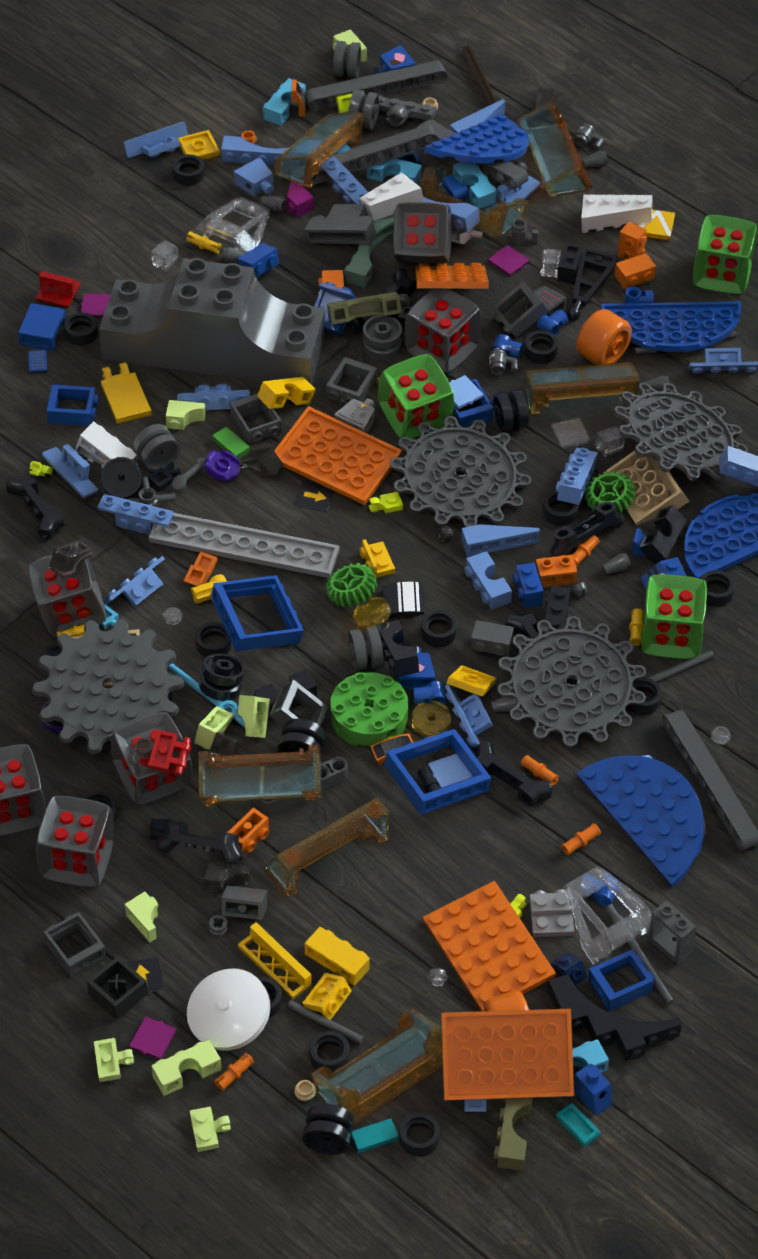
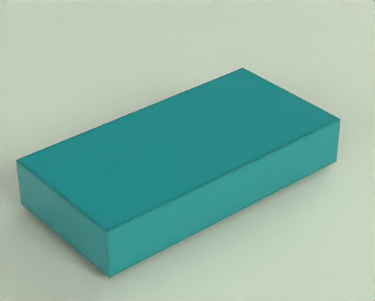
M573 1103L556 1114V1119L583 1147H586L600 1136L601 1132Z
M391 1118L351 1132V1137L358 1153L399 1140V1135Z

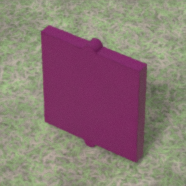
M506 245L500 251H496V254L490 257L488 262L507 275L512 276L518 270H522V267L528 264L530 260L509 245Z
M84 293L81 312L88 313L93 317L103 318L110 295Z
M145 1016L129 1048L143 1053L144 1056L149 1055L161 1060L177 1032V1028L164 1024L163 1021H156Z

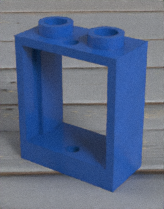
M477 379L470 381L483 393V397L476 400L479 407L459 412L455 404L453 407L452 416L464 428L470 427L475 420H482L485 423L493 420V407Z
M52 385L47 407L48 423L90 426L92 419L96 418L95 406H98L99 396L95 393V387ZM60 399L88 401L86 410L60 409L58 407Z
M632 949L589 968L588 981L607 1010L611 1011L651 993L654 977L644 967L642 958L636 955ZM630 964L641 982L614 993L604 975Z

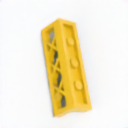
M257 922L250 926V935L238 944V948L270 979L274 980L292 1000L312 986L311 973ZM254 941L258 945V950H249L246 946ZM260 956H270L272 963H263L260 960ZM274 969H283L286 972V976H276ZM288 982H297L300 987L292 991L288 987Z

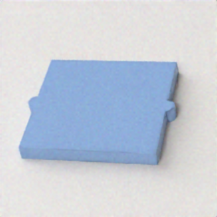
M465 375L450 382L454 394V404L458 409L468 404H473L474 401L483 397V393Z
M457 754L428 763L434 779H437L440 788L473 777Z

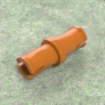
M595 535L588 538L583 544H580L574 552L573 557L576 567L584 558H588L594 547L599 544V539Z
M529 755L522 759L521 766L532 772L534 777L550 781L551 786L558 782L559 776L547 769L545 764L538 763Z
M593 823L582 832L578 831L575 833L573 838L561 845L564 853L569 856L581 846L585 847L590 840L600 835L599 827Z
M244 1053L233 1065L230 1064L219 1078L214 1080L215 1085L219 1089L221 1088V1091H224L235 1079H240L242 1077L241 1074L254 1064L252 1057Z

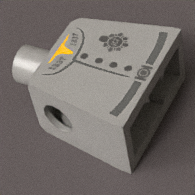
M369 398L364 402L352 399L334 414V418L368 434L375 422V403Z

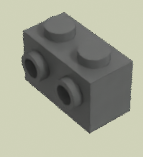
M476 620L471 637V650L508 657L513 641L514 627Z
M235 886L226 887L222 896V916L256 920L263 919L267 909V890Z

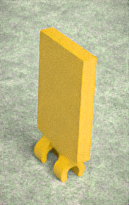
M126 362L119 364L121 370L118 375L112 376L109 367L102 368L104 380L101 381V387L117 424L151 415L150 406L135 372L129 373Z

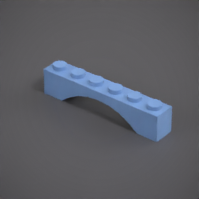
M224 136L221 156L222 162L248 164L260 157L266 165L298 167L323 159L324 143L306 142L298 146L280 149L257 146L244 140L242 137Z
M423 197L424 202L441 203ZM442 203L448 204L451 207L452 227L468 233L480 222L478 207L467 203Z

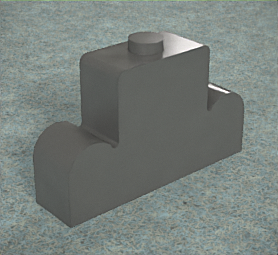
M335 204L326 218L322 215L315 216L309 220L304 229L309 243L371 244L376 236L372 218L367 215L364 204Z

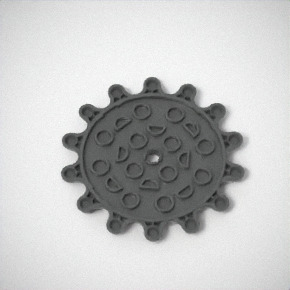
M640 383L639 393L641 395L623 391L621 400L629 407L616 406L614 409L615 417L627 423V425L620 426V436L635 440L638 443L635 447L636 455L639 457L652 456L653 459L660 462L659 468L663 472H669L672 468H678L684 471L687 478L692 481L699 478L700 472L707 473L714 480H720L724 477V474L720 473L719 457L726 447L730 446L744 452L748 451L744 444L738 443L733 438L739 436L742 433V429L738 425L728 424L723 421L722 417L726 414L724 408L721 406L708 407L702 403V395L696 391H691L689 395H682L678 393L676 387L671 383H664L663 391H656L649 384Z
M448 416L445 418L444 427L441 429H435L429 423L422 422L418 425V430L421 434L419 439L400 438L399 446L407 455L402 458H392L390 466L393 470L405 475L404 478L394 483V489L397 493H410L415 497L410 503V509L413 513L431 510L436 514L435 522L438 526H445L450 519L456 518L460 519L465 527L477 525V518L486 517L493 523L499 524L504 519L501 507L519 508L523 504V498L515 493V489L527 487L531 483V477L519 473L516 467L526 461V455L523 452L513 453L506 449V445L510 442L509 434L504 432L496 436L486 434V424L484 421L475 420L470 427L464 428L458 424V420L455 417ZM461 471L464 475L457 476L456 472Z
M570 616L563 629H555L549 621L541 620L537 623L539 635L536 638L529 639L521 634L514 636L513 644L519 650V655L514 658L502 657L499 660V667L503 671L510 673L512 678L510 681L501 683L498 686V693L502 697H512L517 700V705L510 711V717L516 722L523 719L533 720L536 723L533 734L537 739L542 740L550 732H558L563 736V742L567 747L575 746L578 736L581 734H589L597 743H603L608 738L607 725L616 724L622 728H627L632 724V718L626 713L625 707L628 705H641L645 702V694L634 689L632 683L643 678L646 674V669L642 665H631L626 661V656L633 651L632 643L629 641H622L618 644L611 643L608 640L610 628L607 624L601 623L594 630L586 631L581 627V621L578 617ZM574 679L577 683L576 685L567 684V680Z
M124 619L117 620L114 628L110 631L100 630L95 621L89 620L84 625L85 634L83 637L75 639L66 633L60 634L57 637V644L61 648V653L57 656L43 655L38 660L39 667L46 670L49 674L46 680L36 682L32 686V693L35 696H43L49 700V705L39 713V718L44 723L57 720L63 724V729L59 734V739L62 743L68 744L74 738L81 736L88 741V752L98 754L101 752L104 743L111 741L112 734L119 728L156 713L167 712L171 717L178 714L179 708L175 703L169 701L168 694L173 690L183 688L184 679L177 675H170L167 672V667L176 660V653L171 649L160 652L155 651L153 643L157 635L151 629H147L141 635L133 636L129 634V624ZM109 680L114 684L111 688L103 687V684Z

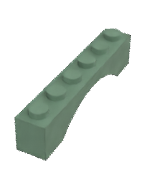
M394 214L373 221L376 236L371 244H359L357 253L353 254L351 263L345 268L346 283L366 288L372 278L370 256L381 241L394 235Z

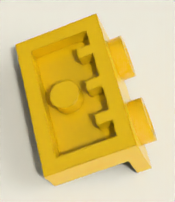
M366 539L362 540V547L359 548L362 559L365 558V565L370 567L375 577L379 578L394 574L395 567L384 542L368 545Z
M324 973L304 1000L303 1005L310 1010L321 1012L324 1017L331 1020L351 993V989L344 977Z

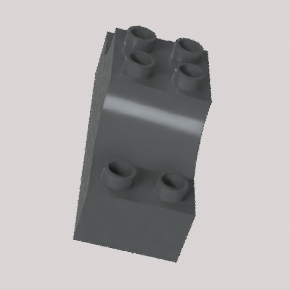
M183 258L178 274L165 282L147 284L131 279H116L99 328L101 356L104 360L260 382L304 377L312 385L325 339V308L313 307L309 304L286 303L276 298L261 286L252 267L240 266L236 263L208 262L200 258Z

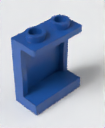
M320 282L319 286L321 289L314 307L325 308V331L342 336L346 322L332 325L328 317L327 303L355 299L356 296L347 287H342L341 289L331 282Z
M31 303L18 332L19 344L54 351L56 347L55 337L61 323L64 324L66 319L65 309Z

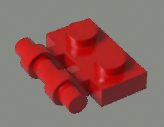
M158 730L148 769L168 773L169 767L173 766L175 767L174 774L181 776L183 770L186 769L187 754L191 751V739L184 737L183 742H178V734ZM174 750L180 752L178 758L172 757Z

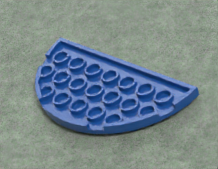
M497 115L494 118L470 126V128L425 146L424 153L440 158L445 156L455 157L456 161L468 163H494V160L498 159L506 162L517 159L526 153L529 146V136L521 126L507 119V116Z
M741 301L601 304V309L610 310L630 324L632 329L630 342L666 353L689 352L712 346L730 335L740 319Z
M751 493V495L747 496L736 494L719 499L702 509L695 520H692L687 529L684 542L685 563L692 577L700 579L706 572L712 570L724 571L758 555V493Z
M635 755L603 759L577 772L581 781L672 887L681 881L690 870L689 867L694 859L698 857L704 837L702 808L690 783L671 766L652 758Z

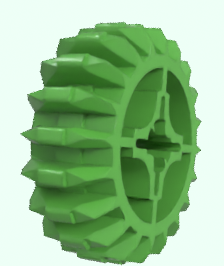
M614 470L611 473L605 471L603 475L598 473V478L592 477V482H588V487L585 490L588 507L592 508L593 512L594 507L601 503L612 502L616 505V511L622 513L623 509L628 510V505H632L635 499L633 482L626 474L623 475L621 471L617 474Z
M351 563L349 566L344 565V568H337V572H333L332 577L328 578L326 583L327 595L332 603L338 607L346 608L350 606L352 608L356 604L359 606V603H365V600L367 598L370 599L371 594L375 593V588H377L376 577L370 567H367L365 564L360 565L357 563L353 565Z

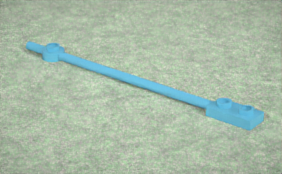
M104 604L106 621L99 626L106 630L109 626L114 628V624L119 617L115 611ZM173 663L168 666L170 672L182 677L186 684L215 706L234 714L233 719L245 728L243 718L237 715L238 706L234 701L216 700L206 696L201 692L197 681Z

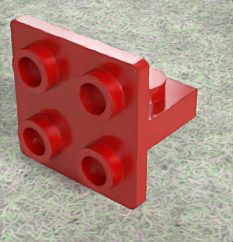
M41 271L39 275L40 290L36 295V300L68 308L80 287V282L74 281L72 278Z

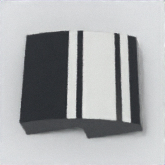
M398 582L382 586L383 613L386 619L405 615L408 619L425 614L422 582Z

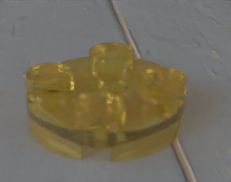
M372 597L367 599L368 603L364 605L361 603L356 607L353 618L360 630L385 623L389 618L392 610L384 598Z
M431 701V703L427 704L425 702L420 703L413 710L412 727L424 736L432 737L447 731L451 725L450 711L447 706L437 701ZM435 717V720H434V721H429V720L427 719V718Z

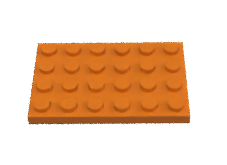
M423 262L415 265L417 288L489 289L485 266H481V263H471V266H464V263H454V266H447V263L429 265V263Z
M308 406L271 454L270 461L358 503L366 505L391 471L390 460L395 457L400 458L402 450Z
M495 881L423 917L424 923L481 1012L485 1011V1001L492 997L511 991H520L522 994H525L556 977V972Z
M571 1009L441 1013L444 1100L574 1096Z

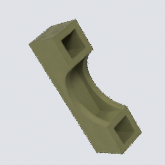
M396 292L327 303L328 317L332 325L350 322L355 318L363 316H387L402 313L400 296Z
M533 1097L502 1098V1102H506L505 1108L500 1110L499 1121H503V1126H498L497 1140H500V1146H495L494 1159H498V1168L523 1171L527 1141L515 1133L513 1124L519 1118L531 1114Z

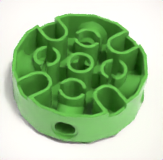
M359 672L347 677L336 686L331 696V725L337 736L348 744L369 746L371 748L370 746L380 741L402 735L408 721V696L401 684L392 677L376 672Z

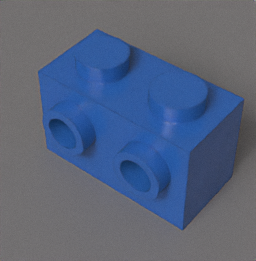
M261 243L240 256L238 263L240 266L254 268L255 276L258 278L279 264L277 248Z
M535 563L516 565V571L513 573V582L517 585L518 597L522 600L523 607L542 606L544 591Z

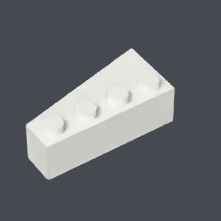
M584 195L581 216L582 233H587L590 229H596V231L604 230L603 227L609 226L619 228L628 222L635 225L652 222V195Z

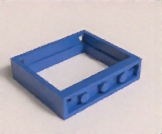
M277 575L213 584L210 597L236 652L300 643L301 637L304 634L303 625L300 624L297 613L292 608L290 598L286 595L283 584L280 583ZM270 593L287 630L246 635L229 598Z
M455 729L432 737H426L423 740L409 743L397 749H392L386 754L384 766L420 815L489 790L490 775ZM451 746L473 777L424 794L402 762Z

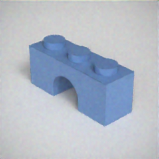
M485 551L466 558L465 574L472 579L473 586L476 591L480 592L484 604H487L492 610L511 603L512 590L504 577L497 580L489 579L494 576L495 563L488 552Z

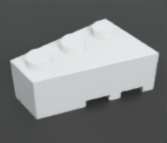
M403 173L396 175L360 198L361 203L365 206L367 215L373 221L393 215L396 203L424 202L421 187Z
M95 422L80 435L75 448L78 454L87 457V461L91 463L95 461L101 464L102 469L108 461L116 457H127L133 461L136 458V454L132 449L123 445L116 437L110 435L102 426Z

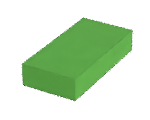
M227 427L212 435L213 441L223 450L232 453L238 459L250 452V447Z

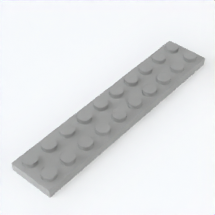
M174 513L168 527L154 524L149 535L150 543L203 552L326 578L331 577L340 551L339 545Z

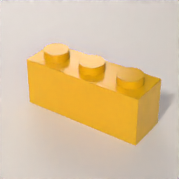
M319 927L305 942V955L336 975L344 977L353 986L370 969V958L366 953L356 950L349 942L342 941L330 930Z

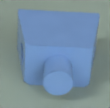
M260 157L234 171V184L251 195L256 196L261 192L269 195L273 192V174Z

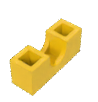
M304 377L263 381L257 397L269 409L283 407L286 399L291 400L295 405L310 404L316 389Z

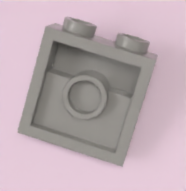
M563 889L556 890L554 893L538 890L534 894H530L529 906L533 938L574 936L571 892L566 893Z

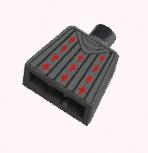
M541 286L535 291L531 289L548 309L544 315L549 317L557 310H566L567 297L546 286ZM525 295L524 297H526V311H527V310H528L529 308H531L534 304H533L532 301L527 297V295Z

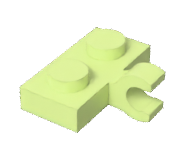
M115 1038L94 1041L99 1081L121 1079L119 1064H134L132 1049L117 1052Z
M211 1106L190 1111L197 1151L202 1152L219 1148L216 1133L231 1130L229 1117L222 1116L214 1121Z

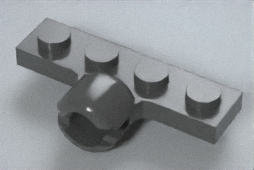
M379 95V111L387 112L386 120L393 127L402 126L409 117L432 120L437 113V107H432L428 104L422 105L413 101L406 102L397 98L391 99Z

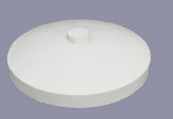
M224 969L207 976L194 989L187 1006V1020L193 1034L200 1042L210 1040L215 1050L220 1051L239 1049L252 1042L264 1029L270 1014V999L267 990L257 977L241 969Z

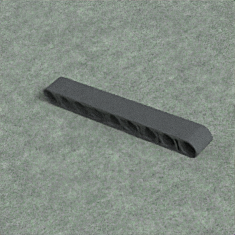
M431 61L307 90L304 95L309 108L317 111L337 106L336 97L352 94L356 89L364 91L366 96L369 92L379 93L382 96L440 83L448 75L440 61Z
M430 119L415 127L432 125L438 136V141L455 134V132ZM502 159L494 160V163H477L483 174L513 190L528 181L527 172L509 161L503 162Z
M424 125L332 156H335L352 173L423 150L425 146L438 141V136L432 125ZM332 156L294 168L291 172L292 179L297 180L304 188L331 180V177L322 169L321 165Z
M680 709L663 715L662 721L665 729L737 847L743 851L757 846V828L685 712Z

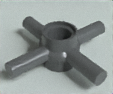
M142 477V489L139 492V496L127 499L156 507L158 502L175 501L176 496L175 493L156 495L155 491L149 487L148 478Z

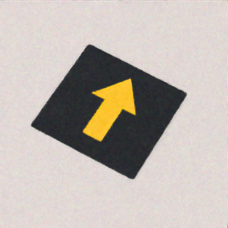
M303 480L294 505L327 512L334 491L319 483Z
M158 957L126 962L147 981V992L164 990Z

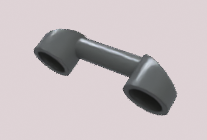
M198 458L197 463L183 475H178L173 479L172 491L174 493H184L187 489L186 481L198 471L208 473L204 464L206 458Z

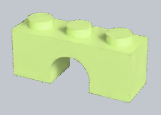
M210 1040L199 1042L192 1048L179 1051L174 1056L161 1059L152 1065L153 1078L163 1096L183 1088L181 1073L184 1070L194 1069L200 1074L202 1079L221 1071V1059Z

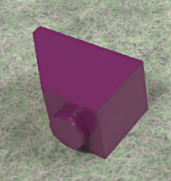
M294 178L291 179L287 194V209L297 218L314 210V197Z

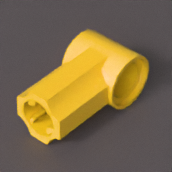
M221 574L216 575L208 583L191 588L195 603L198 604L210 600L213 584L226 582L225 576Z

